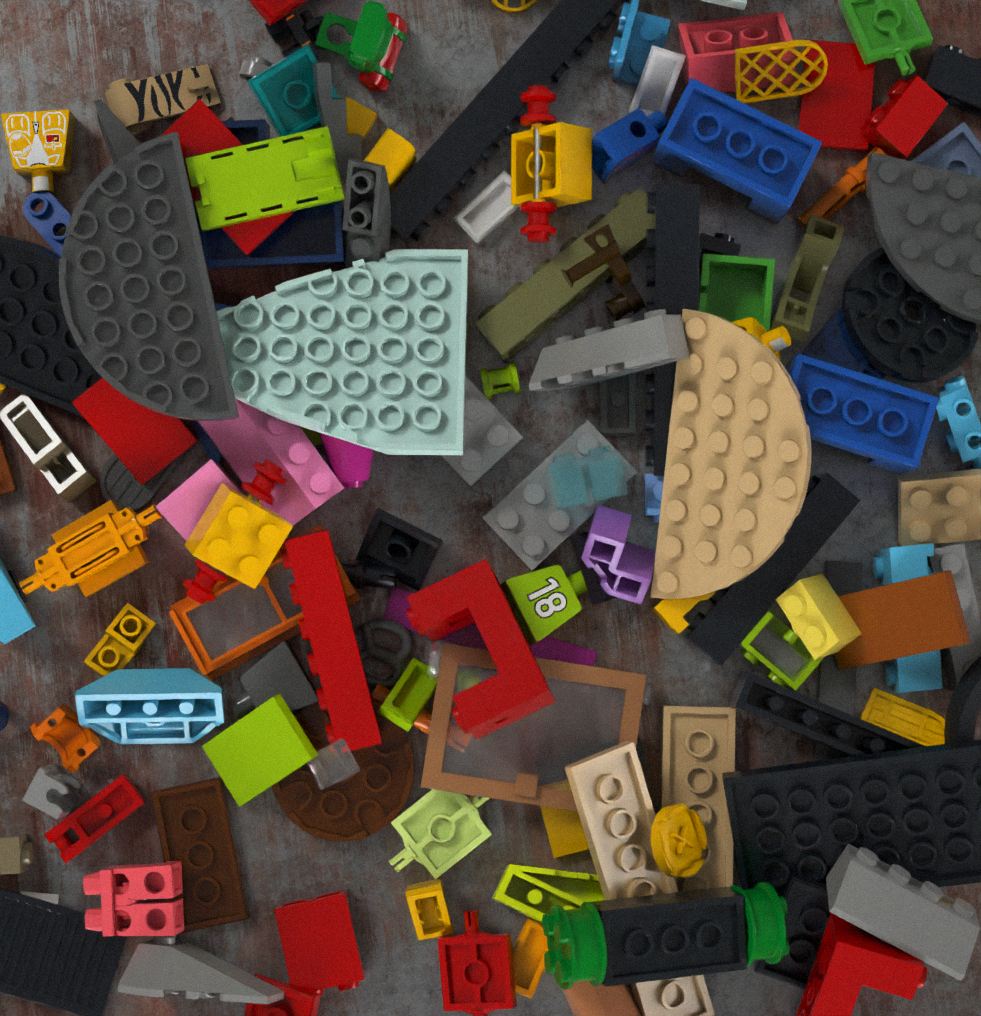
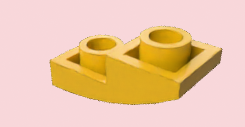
M127 602L105 630L106 634L83 661L84 664L101 677L117 669H125L144 644L156 623Z

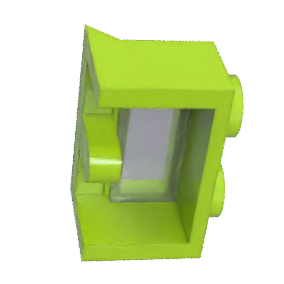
M770 610L766 612L740 643L744 647L740 652L755 666L762 662L772 670L768 676L776 684L783 687L789 685L795 691L824 659L822 657L814 660L801 638Z

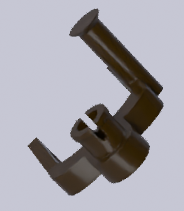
M608 223L584 238V241L595 253L568 270L561 269V272L569 286L573 288L574 282L606 263L612 272V276L605 283L610 291L615 295L617 294V296L609 301L607 300L604 304L613 320L618 321L629 313L634 315L644 309L645 303L632 282L630 270L621 257L618 243L614 239ZM603 235L607 239L608 245L601 247L597 243L596 237Z

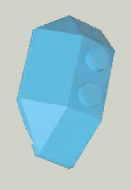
M190 668L117 669L82 687L75 693L79 725L87 729L90 727L98 734L121 745L194 743L209 733L215 726L224 723L225 720L222 688Z

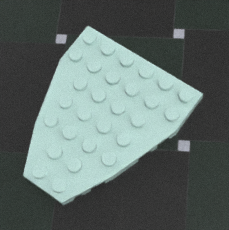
M395 249L385 252L386 257L380 258L379 262L373 260L365 263L364 259L352 262L353 267L331 272L330 268L276 285V291L258 299L251 296L242 300L235 307H226L217 311L236 399L279 420L388 455H463L468 250Z

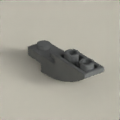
M353 158L348 160L342 229L348 231L345 269L353 267L352 262L364 259L365 263L373 260L379 262L380 258L386 257L385 252L390 251L391 204L385 165Z

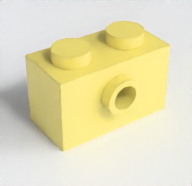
M823 573L797 581L776 598L779 606L792 624L794 633L801 638L814 660L839 652L862 634Z

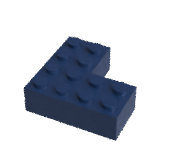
M265 119L221 121L243 145L270 139V126ZM316 197V198H311V199H307V200H303V201H298L297 203H298V204H301V203H305V202H310V201L318 200V197ZM344 200L296 210L248 256L222 228L203 232L197 213V222L208 271L345 265L346 240L345 230H342Z

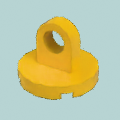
M672 804L663 807L656 814L651 826L650 842L653 857L658 867L667 876L673 878H687L695 875L703 865L704 859L700 858L702 850H706L707 846L705 827L700 816L694 809L689 810L687 808L688 805Z

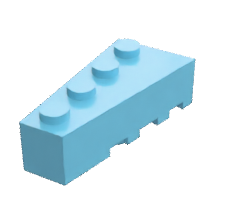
M934 543L876 550L877 557L872 559L873 574L875 579H880V586L934 574L927 564V557L934 556ZM940 650L892 659L884 667L887 686H892V692L904 693L943 689Z

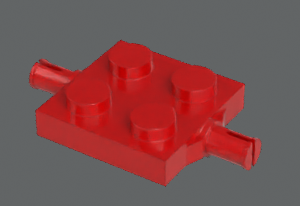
M470 909L463 911L466 932L461 935L437 938L444 1011H463L473 1014V1016H488V1013L494 1010L514 1009L517 1006L511 933L490 934L480 931L479 910Z

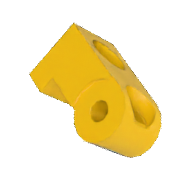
M716 591L690 598L661 599L651 609L677 635L689 625L683 616L698 602L711 598Z

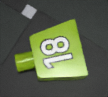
M559 564L510 578L501 584L530 646L545 638L581 611L582 607L577 596L588 591L581 570L566 577Z

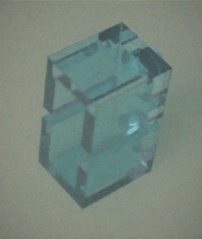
M604 446L588 450L589 456L586 458L575 459L574 453L553 457V464L547 465L546 470L555 510L584 505L589 502L581 468L586 466L594 502L626 496L628 489L620 451L611 452L610 446Z

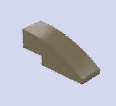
M22 393L0 411V419L29 459L41 470L57 494L68 503L97 481L69 443L28 394Z

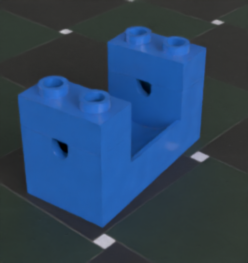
M690 78L658 142L652 162L684 177L688 167L729 186L752 198L747 209L779 224L791 207L822 142Z
M799 353L785 365V369L791 376L801 396L800 403L804 411L806 425H809L811 440L868 457L867 464L897 474H903L918 468L939 397Z

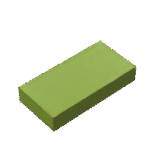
M413 657L378 713L409 732L436 690L438 672Z

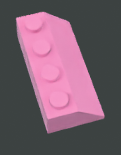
M236 398L239 418L221 421H198L242 483L252 482L257 472L253 465L256 461L263 464L268 459L285 470L282 476L287 479L285 485L276 484L271 492L275 499L273 505L262 501L261 505L283 516L292 526L344 489L300 426L279 420Z

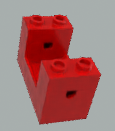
M487 559L406 597L411 608L405 611L414 630L417 629L420 636L426 635L432 642L472 623H476L499 674L452 696L456 706L451 708V712L458 727L462 728L465 734L470 732L478 740L556 702L503 588Z
M830 913L795 1016H851L862 985L913 1000L917 988L922 989L925 984L927 967L924 966L922 960Z

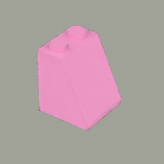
M211 459L161 501L156 508L187 541L222 482L238 492L246 494L219 463Z

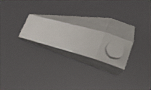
M154 936L153 940L139 943L118 984L119 993L149 997H164V994H179L186 991L185 999L194 1000L214 998L216 993L220 994L219 1000L225 1002L270 1004L284 999V991L189 942L175 941L176 936Z

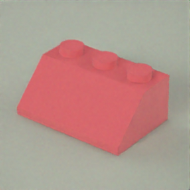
M783 12L678 23L681 54L686 55L683 63L685 84L687 86L690 78H693L722 93H736L735 49L792 41L793 38ZM782 49L769 51L776 56ZM788 50L780 60L789 65L795 59V54ZM758 52L745 55L752 59ZM764 53L756 64L764 69L772 59ZM740 58V71L748 64L742 58ZM776 63L768 73L777 79L785 69ZM751 67L744 77L753 82L760 72ZM788 73L781 83L783 85H792L795 82V77ZM764 76L756 86L758 88H768L773 82ZM741 81V93H743L748 85Z

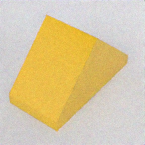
M439 878L407 885L405 894L418 941L454 934L443 879Z

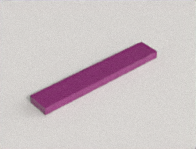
M399 588L392 590L383 619L395 621L409 630L418 632L417 629L414 630L405 611L411 608L406 597L413 593ZM472 623L440 639L459 646L488 650L476 623ZM549 636L530 646L536 658L587 666L594 665L597 655L596 651Z

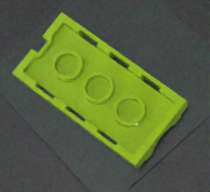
M328 126L185 158L191 186L193 189L199 188L202 197L201 200L195 201L203 232L345 200ZM316 197H318V200H314V201H310V202H305V203H301V204H298V203H297L298 201H303V200H307V199H311V198H316ZM281 205L283 207L275 210L262 212L263 209L272 208ZM247 213V216L239 217L231 220L226 219L228 217Z

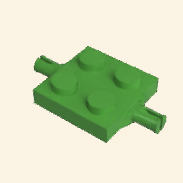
M916 0L840 1V10L865 65L884 59H895L902 76L915 72L916 67L909 53L930 47L933 41L931 32Z

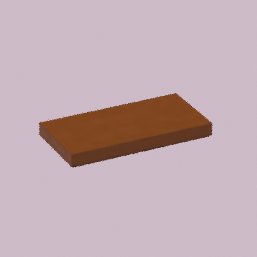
M951 570L838 596L862 633L839 652L835 653L839 670L960 646L971 642Z

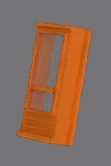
M320 524L317 527L305 532L304 534L322 530L323 527ZM280 549L256 589L229 576L226 582L218 581L213 588V592L217 596L214 602L206 600L203 605L187 596L170 606L172 610L169 611L172 620L202 676L207 675L210 681L301 633L298 619L304 618L301 604L294 605L289 584L295 583L292 568L288 570L284 568ZM336 556L349 607L362 599L356 588L352 586Z

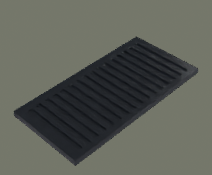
M0 887V992L80 1016H103V1009L127 936L103 937L102 931L85 928L86 912Z

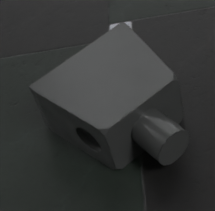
M283 641L240 677V681L246 691L229 702L237 717L241 719L279 693L291 712L316 703L318 697L315 686L289 641Z

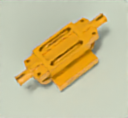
M110 500L51 534L56 544L47 548L48 553L35 560L37 573L19 582L20 587H26L22 591L28 595L44 585L51 592H55L65 586H74L78 583L84 596L90 597L146 565L150 561L140 543L148 539V525L162 518V514L156 512L158 511L157 505L153 504L148 509L137 514L131 507L121 510L116 500Z

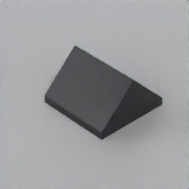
M377 508L355 560L366 561L367 565L398 567V578L393 579L419 591L444 542L442 539Z

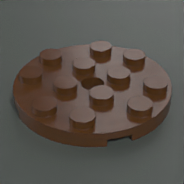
M319 701L306 706L294 715L318 753V756L274 784L272 788L287 817L299 828L315 837L339 842L366 838L391 823L400 813L410 795L415 772L414 755L410 741L403 728L378 713L380 707L375 704L373 705L382 736V743L339 754L337 744L332 746L329 744L325 725L330 724L331 720L328 709L321 711ZM340 758H346L353 766L351 776L345 779L336 777L332 770L334 762Z

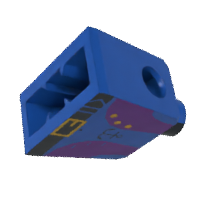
M637 109L596 133L592 140V169L603 184L651 152L660 138L659 134L665 130L668 124L666 117L661 111L656 110L646 116L641 109Z

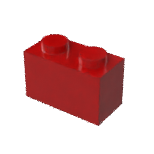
M918 75L905 81L903 79L898 80L887 92L890 98L884 106H878L866 120L869 125L861 135L874 147L880 148L887 156L900 159L907 158L948 105Z

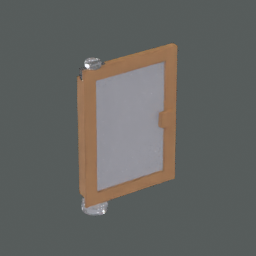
M432 642L427 678L437 679L421 787L578 812L564 766L625 741L634 742L636 748L642 704L649 705L652 683H646L645 674L536 658L556 702L477 740L470 732L465 734L463 729L458 727L451 712V708L456 706L452 696L499 674L489 651L485 649Z

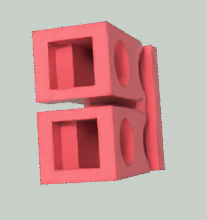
M181 860L153 864L111 865L99 872L83 877L85 895L101 894V907L86 909V929L102 931L103 937L115 935L176 936L185 930L183 898H174L183 893ZM144 899H166V900H145V901H144Z

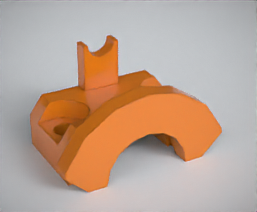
M66 704L58 706L42 722H35L30 726L33 736L38 741L44 740L50 743L61 756L62 765L74 773L80 768L79 764L101 744L99 737L90 728L87 729L79 725L78 714Z

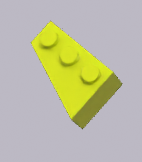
M513 864L506 866L492 896V900L541 923L543 915L549 914L551 907L554 905H560L564 910L580 908L583 902L605 900L597 875Z

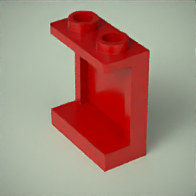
M348 889L279 904L274 909L290 984L323 995L326 988L338 986L339 991L349 990L360 986L359 981L365 979L366 971L362 965L349 907L351 902Z

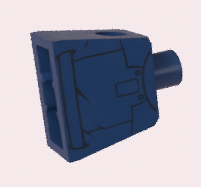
M842 305L800 353L881 380L886 376L885 373L870 364L855 347L845 326Z

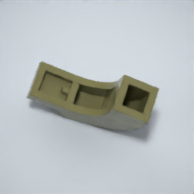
M810 214L782 284L771 319L773 320L771 330L784 326L791 338L805 342L810 331L820 291L840 246L844 229L843 225Z

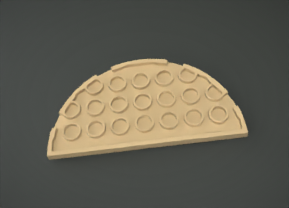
M682 309V322L689 358L677 361L651 598L679 599L705 595L727 588L757 570L784 542L785 535L795 517L799 515L806 496L811 472L812 450L809 425H806L804 411L800 403L801 396L781 361L755 335L748 333L736 324L729 322V320L710 313Z

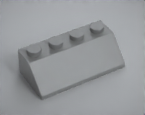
M847 844L826 877L829 912L961 981L966 974L980 931L975 908L963 899L957 898L954 900L943 894L942 890L931 882L925 881L922 883L911 877L906 869L899 865L892 864L890 866L882 862L871 850L864 847L858 849Z

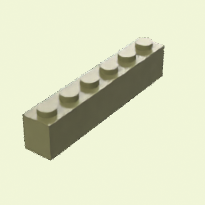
M638 188L633 193L627 192L623 194L614 204L615 208L606 216L600 214L589 223L587 226L588 230L578 239L577 237H572L566 241L560 248V254L551 261L549 259L542 261L533 270L532 277L524 283L518 282L506 292V298L496 306L494 304L489 305L479 314V320L475 323L478 332L505 364L612 276L609 266L605 263L574 282L573 288L569 286L561 269L568 270L595 253L584 241L585 237L609 223L614 239L618 243L621 257L626 264L646 248V229H652L653 214L646 213V193L641 188ZM603 235L596 237V241L601 247L608 245L607 239Z

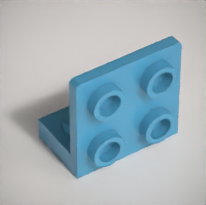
M632 0L631 4L626 2L623 4L616 33L622 35V38L614 37L607 67L614 69L611 80L637 87L651 46L664 48L671 20L637 11L639 0Z

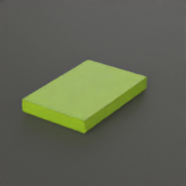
M280 693L202 745L239 807L318 756V753Z

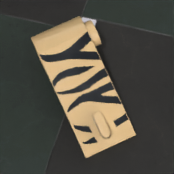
M208 64L131 82L128 78L119 79L110 83V89L104 93L109 109L132 135L148 129L153 121L184 114L198 99H201L208 108L220 106L221 104Z

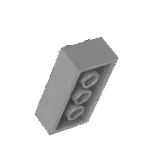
M465 375L463 455L439 456L472 489L523 441V436Z
M587 420L490 510L482 520L532 572L595 513L597 505L602 506L637 471Z

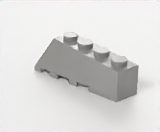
M659 309L644 313L645 319L637 322L635 318L615 321V328L606 330L605 326L584 330L585 336L581 338H576V335L556 338V345L542 348L529 381L530 391L571 390L689 358V352L681 315L666 314V309Z

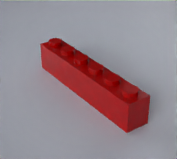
M329 528L286 538V547L281 548L280 553L285 570L292 568L295 583L289 584L294 605L301 604L304 618L298 619L303 641L310 639L313 653L307 655L312 676L319 674L322 688L317 689L316 692L321 711L328 709L331 723L325 725L330 746L337 744L339 754L381 744L382 736Z

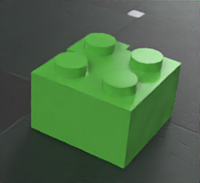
M703 253L699 260V311L725 318L729 322L753 317L758 320L767 332L770 331L775 259Z

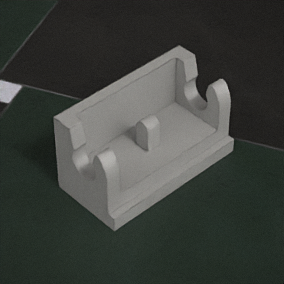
M52 763L39 767L22 801L56 819H60L71 814L77 805L70 797L64 796L69 793L65 784H70L76 789L82 788V785L77 778L60 770V765Z

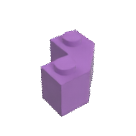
M597 505L581 559L588 569L593 568L601 579L600 585L608 595L642 605L651 581L656 551L626 542L632 515Z

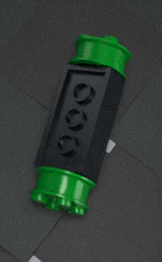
M760 882L754 889L743 890L738 885H732L729 887L583 902L578 909L564 910L562 906L554 905L551 907L549 914H544L542 918L543 931L547 937L548 951L544 954L545 969L548 974H554L555 980L561 989L567 990L572 987L573 983L589 981L593 986L602 984L607 987L745 970L756 960H765L769 964H777L783 956L789 953V941L786 936L785 918L788 913L787 903L783 896H778L771 884Z

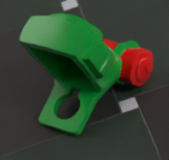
M369 1L364 3L359 20L356 21L329 12L325 13L316 39V46L345 57L349 61L350 66L360 70L358 81L369 92H386L389 83L392 82L394 77L393 70L402 43H405L407 38L406 31L408 25L401 16L395 13H388L383 4ZM332 25L343 26L347 34L353 36L351 43L344 41L341 44H333L327 38V30Z

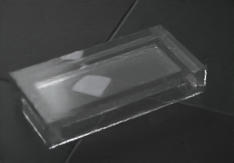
M343 738L316 751L318 756L307 763L320 790L360 771Z

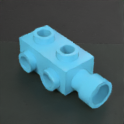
M953 377L943 383V387L938 388L940 399L936 410L940 421L948 419L952 432L947 433L946 437L952 454L959 452L963 463L971 461L972 467L970 470L981 469V422L965 377Z

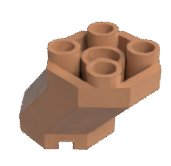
M589 981L573 983L570 989L563 990L574 1016H642L628 984L605 987L602 984L593 986Z

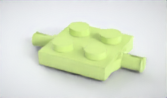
M431 789L391 822L402 836L405 848L392 859H389L390 864L393 866L402 858H405L394 867L397 872H400L402 868L415 859L423 864L436 880L492 835V832L480 818L477 809L490 798H478L480 796L473 795L468 797L465 794Z

